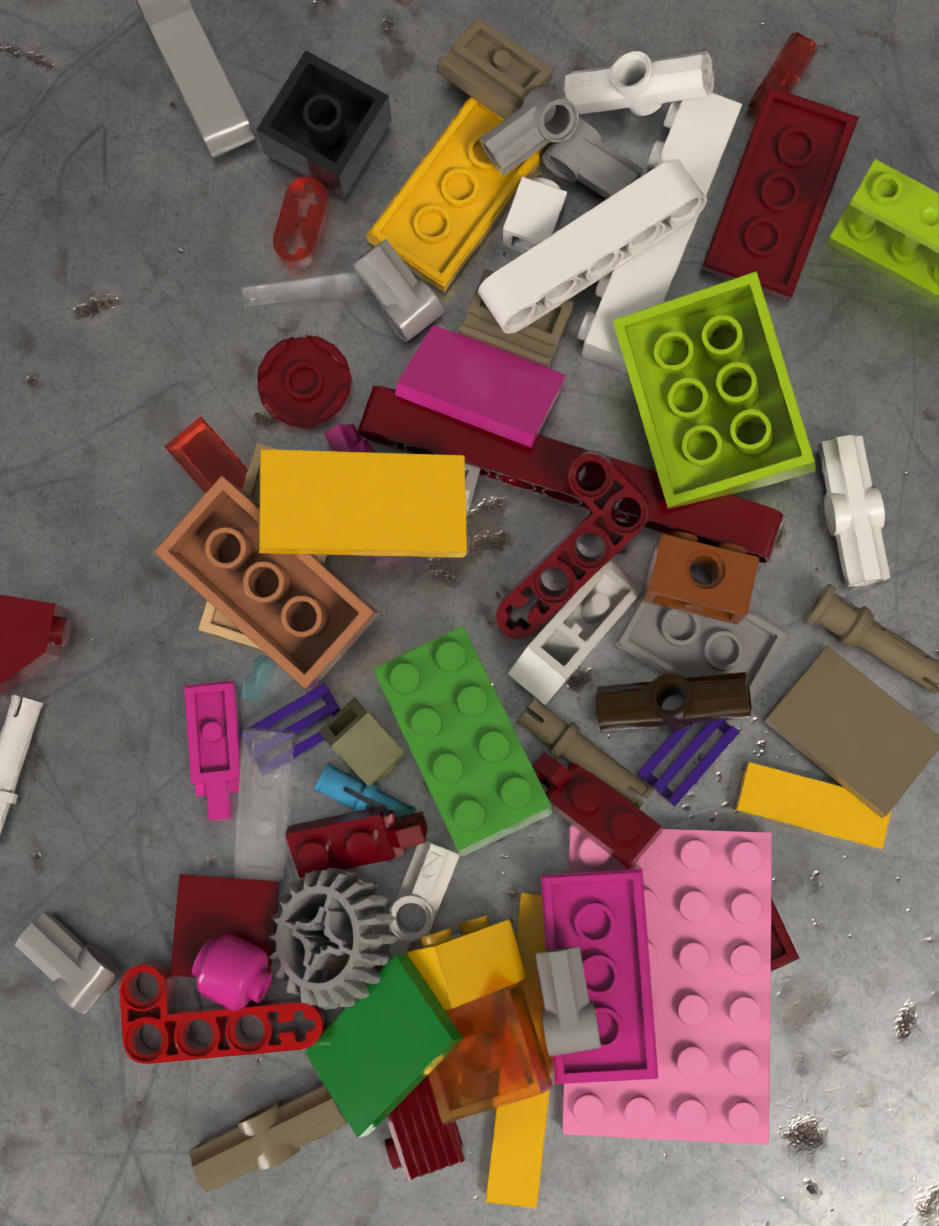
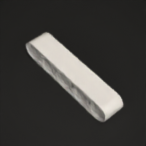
M678 159L668 160L491 274L480 285L478 294L503 332L506 334L518 332L691 221L703 210L707 203V198Z

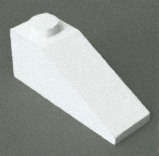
M610 560L572 596L527 646L508 672V675L541 703L546 705L645 588Z

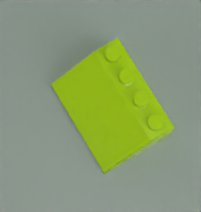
M757 271L612 320L668 509L772 485L816 471L815 460Z

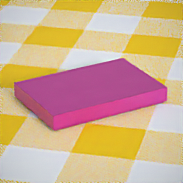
M433 324L398 380L395 395L532 448L563 387L566 375Z

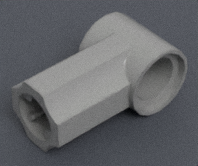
M538 87L525 97L522 108L479 138L481 146L497 170L505 176L548 143L563 142L569 139L575 133L579 124V113L571 101L553 89ZM556 106L553 118L549 122L544 123L547 111L551 107Z
M580 118L575 133L563 142H552L542 156L545 166L557 177L567 182H576L578 180L606 199L639 179L643 172V168L605 145L599 132Z
M387 239L372 247L352 264L356 272L381 303V312L387 322L405 342L411 340L444 314V308L433 291L421 279L418 278L416 280Z
M49 911L43 912L36 920L31 922L14 944L53 981L51 986L55 993L68 1006L83 1014L91 1008L120 975L119 969L106 955L91 945L85 946Z
M580 945L537 952L536 964L545 1009H542V1020L549 1057L600 1049L601 1042L594 1002L589 1001Z

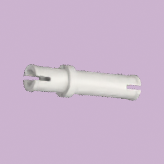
M12 695L6 720L0 734V836L10 804H16L18 794L14 792L40 710L43 707L41 702L24 697L21 698L17 695Z

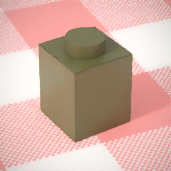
M355 697L318 731L329 746L368 786L377 779H382L389 775L395 769L398 759L406 753Z

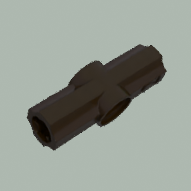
M747 672L684 678L675 673H666L649 682L599 686L595 695L596 713L599 728L602 732L658 726L679 731L688 728L693 723L751 718L752 710ZM681 694L685 696V700L679 708L674 710L662 708L663 702L670 695Z

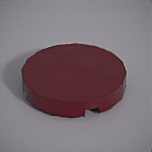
M306 335V337H290L281 340L267 351L258 367L257 389L263 407L276 422L291 430L313 431L329 426L343 414L351 399L353 379L347 359L334 344L319 336Z

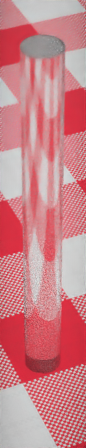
M407 266L416 280L419 278L423 282H427V279L422 274ZM354 272L243 288V298L245 306L249 307L370 289L359 274Z

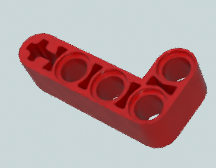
M150 960L130 968L120 981L122 1042L126 1054L137 1063L154 1064L302 1050L316 1043L327 1027L326 1010L317 1005L310 1006L307 1003H301V997L265 1000L259 1003L254 1001L237 1011H232L222 1005L177 1009L174 976H170L168 965L161 961ZM142 972H148L157 979L158 993L153 999L144 997L138 991L137 979ZM299 1010L304 1011L305 1019L314 1020L315 1024L309 1028L306 1035H301L299 1026H288L278 1033L279 1039L275 1037L278 1023L292 1021L299 1014ZM276 1011L279 1012L278 1019L275 1014ZM254 1015L262 1021L264 1026L262 1039L250 1040L242 1034L240 1020L243 1016ZM193 1020H204L212 1027L213 1039L210 1044H199L191 1037L190 1026ZM144 1024L153 1025L161 1032L162 1043L159 1049H149L142 1043L140 1032Z

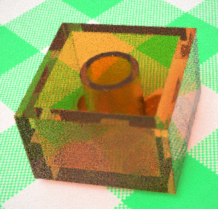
M522 986L445 1010L463 1039L428 1074L442 1124L537 1096L553 1087Z

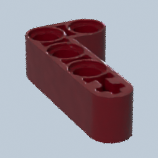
M595 450L582 452L576 456L568 472L569 486L592 511L514 585L501 600L497 608L496 622L501 632L509 638L524 639L534 634L634 538L647 523L649 506L646 496L602 452ZM594 461L602 465L606 474V479L602 484L591 488L586 487L579 481L577 470L584 462ZM624 497L633 498L641 507L638 518L628 523L620 522L612 513L613 504ZM584 533H595L602 538L605 548L599 555L588 557L578 550L577 539ZM553 567L560 568L568 576V585L558 591L548 589L542 582L541 575L543 571ZM532 592H534L538 600L530 608L527 616L528 622L523 618H519L516 622L510 618L513 610L511 604L516 608H521L530 599Z

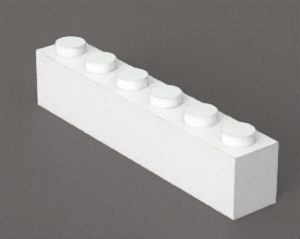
M709 93L708 97L672 102L663 124L664 127L670 128L665 143L656 140L646 168L653 170L668 160L678 159L706 197L742 104L714 93ZM699 214L682 227L600 279L595 295L601 297L602 300L596 314L587 311L577 337L585 341L582 357L628 374L612 320L664 303Z

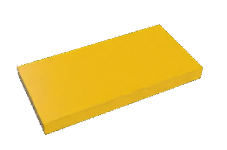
M471 96L367 233V241L374 246L387 239L409 270L443 293H445L512 202L521 178L529 179L542 161L543 154L552 143H548L505 176L502 175L488 158L479 138L504 121V119Z
M260 449L259 553L464 558L467 553L465 456Z

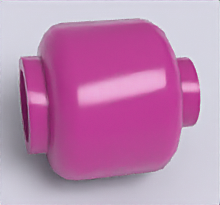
M233 934L222 935L217 940L210 938L201 948L192 968V975L197 978L196 986L198 992L202 996L232 1011L243 1009L251 1000L259 1003L265 996L273 977L272 974L266 972L268 967L266 951Z

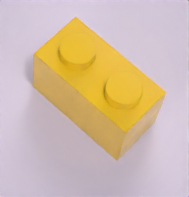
M487 915L472 918L458 923L460 933L452 935L450 928L421 936L423 946L405 952L444 1010L456 1008L527 979L510 919L489 923Z

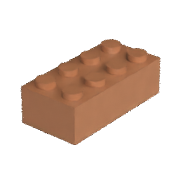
M221 476L154 551L157 556L304 689L314 688L380 615L372 605L315 554L259 553V504L234 481L224 476Z

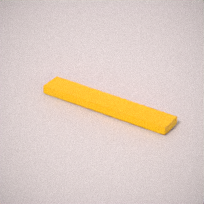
M521 892L515 938L527 979L510 985L486 1202L537 1209L553 1056L549 1057L542 1020V1009H545L536 964V953L546 951L542 894Z

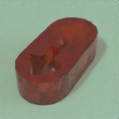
M301 177L289 185L273 235V246L278 260L290 269L300 270L308 267L314 261L328 217L330 202L326 188L319 180L313 177ZM308 193H314L318 204H310L306 217H301L302 209L297 198L305 199ZM297 229H301V238L306 249L298 248L295 255H292L284 243H293Z

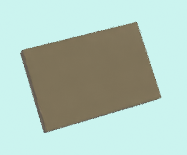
M829 646L822 650L764 721L881 818L887 816L939 750V735Z

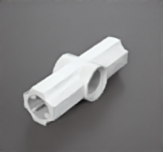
M632 51L622 55L611 66L572 71L571 74L565 77L564 91L566 99L576 106L579 115L628 108L630 113L636 116H646L658 110L663 103L708 97L709 93H713L714 75L712 59L708 51L651 60L647 54L641 51Z
M847 435L821 442L818 448L827 494L824 497V514L831 536H836L845 587H857L890 579V573L881 532L885 521L884 504L879 489L876 486H872L863 436Z
M427 840L425 843L417 845L395 902L389 910V914L396 917V919L388 926V932L399 939L393 944L388 945L387 952L392 957L423 946L420 937L429 934L434 925L436 915L459 860V853ZM415 903L425 911L426 923L420 930L410 931L400 924L398 915L399 910L404 904Z

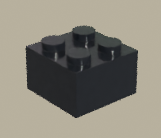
M305 50L256 129L263 153L345 198L392 121L389 95Z

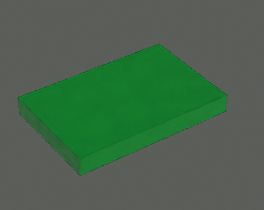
M406 953L395 955L378 973L381 977L380 982L366 986L369 996L367 998H355V1005L347 1007L322 1033L318 1041L305 1052L357 1138L370 1135L463 1039Z

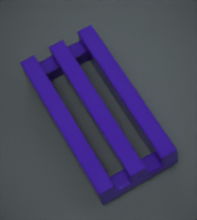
M324 683L239 734L243 741L246 742L253 759L259 765L262 775L267 776L326 740L318 732L268 761L264 753L332 714L334 717L341 709ZM323 698L325 706L259 744L255 737Z
M725 720L708 722L660 778L657 779L652 774V771L694 723L686 729L674 730L636 774L648 785H651L672 806H676L740 733L733 725L730 726ZM716 729L722 732L723 735L672 792L667 787L669 782Z

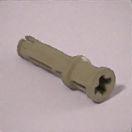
M827 584L821 590L805 616V621L810 624L818 622L840 636V643L848 647L850 645L854 647L858 645L905 676L918 682L931 693L936 694L939 692V660L934 659L923 652V650L873 620L874 614L866 606L858 608L835 593L836 588L831 584Z

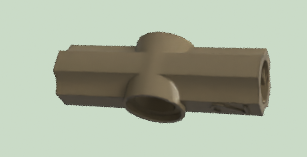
M323 1084L282 1105L276 1102L261 1108L240 1120L237 1127L220 1133L216 1137L191 1148L189 1155L192 1169L198 1183L202 1185L207 1193L256 1168L260 1172L284 1162L300 1151L299 1147L320 1139L336 1129H340V1127L347 1124V1120Z

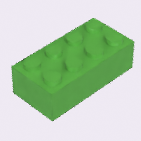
M464 626L373 668L452 840L462 857L552 814V806Z

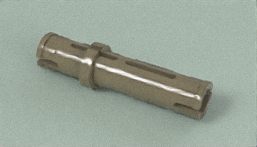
M536 697L530 702L527 709L539 717L542 722L540 723L524 711L516 721L517 724H521L551 747L549 752L556 758L562 755L569 762L578 764L581 768L593 773L637 808L644 804L643 801L628 791V788L630 787L642 798L645 797L647 799L653 790L651 785H647L578 731L581 727L576 723H566L539 702Z

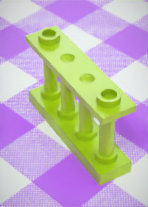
M875 159L826 244L939 305V193Z

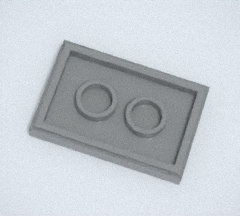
M692 577V579H693L695 582H697V583H699V584H701V585H705V584H703L702 582H700V581H698V580H696L695 578ZM642 594L613 646L661 674L675 673L684 678L747 672L752 703L788 639L790 632L751 610H748V615L736 625L642 602Z

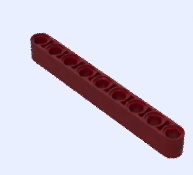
M378 385L372 387L357 431L363 438L409 454L465 456V463L481 468L479 476L592 511L573 492L568 481L569 467L576 456L590 450L539 434L532 448L398 397L395 395V389ZM609 457L644 493L648 500L649 516L644 528L666 535L673 531L686 532L698 537V543L715 547L720 543L735 544L747 550L746 554L759 557L758 563L770 562L783 520V514L780 511L734 495H725L668 509L657 471ZM584 462L578 467V479L586 487H597L606 479L604 468L597 462ZM620 498L612 506V513L615 518L625 522L634 521L641 512L640 505L633 498Z

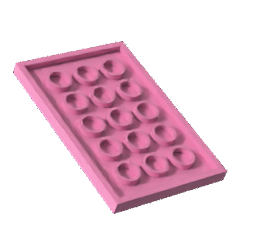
M570 826L569 873L628 869L574 826ZM662 829V833L631 868L643 870L658 1079L564 1084L563 1134L769 1145L772 833Z

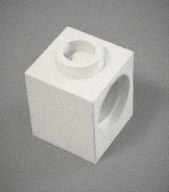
M522 177L503 227L502 246L525 253L556 233L565 212L567 191L561 190L555 182L545 178L531 180Z

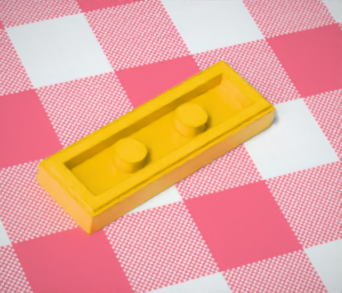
M746 762L734 809L739 812L877 849H883L892 812L891 809L887 816L881 818L844 787L752 762Z

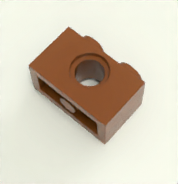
M673 531L669 535L661 534L653 549L642 602L738 625L748 615L759 557L746 554L747 550L735 544L720 543L715 547L698 543V537L686 532ZM694 565L705 567L712 576V584L701 585L695 582L690 575V567Z

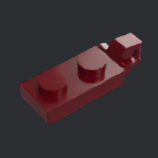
M544 752L532 765L539 782L548 788L545 794L552 804V810L628 869H631L662 833V826L593 773L581 768L578 764L571 762L565 768L563 764Z
M383 806L294 824L287 828L285 837L299 878H304L305 873L312 871H322L327 868H341L343 870L392 860L395 857L405 855L406 848L425 843L429 829L423 811L396 817L394 810H384Z

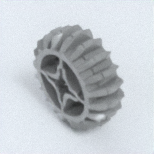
M327 868L322 871L305 873L304 880L290 883L291 894L278 897L283 911L270 916L277 923V931L267 937L276 942L277 950L269 958L281 963L275 977L283 981L289 980L287 993H292L295 996L300 995L301 1003H307L310 1006L317 1005L323 1009H337L338 1006H354L355 998L360 999L369 996L366 986L380 982L381 977L378 973L383 969L382 965H386L393 958L387 952L388 945L393 944L399 939L389 934L388 926L396 917L391 914H384L383 910L389 899L383 897V895H376L377 884L372 883L370 880H363V875L358 874V872L342 871L341 868Z

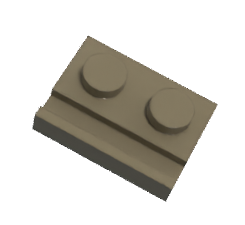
M478 17L451 46L450 52L438 60L436 72L505 120L522 108L525 97L532 90L538 87H546L549 84L554 69Z
M485 268L467 310L466 318L459 329V334L549 368L572 313L574 303L567 300L522 330L506 334L478 294V289L483 281L494 273V271Z

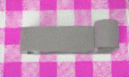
M136 0L150 33L211 157L214 159L255 140L248 119L191 6L190 0Z

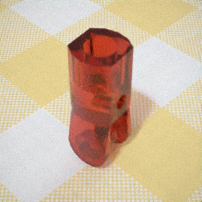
M798 32L792 33L788 37L754 93L748 106L750 109L753 110L756 106L761 107L769 84L792 94L817 53L815 41Z

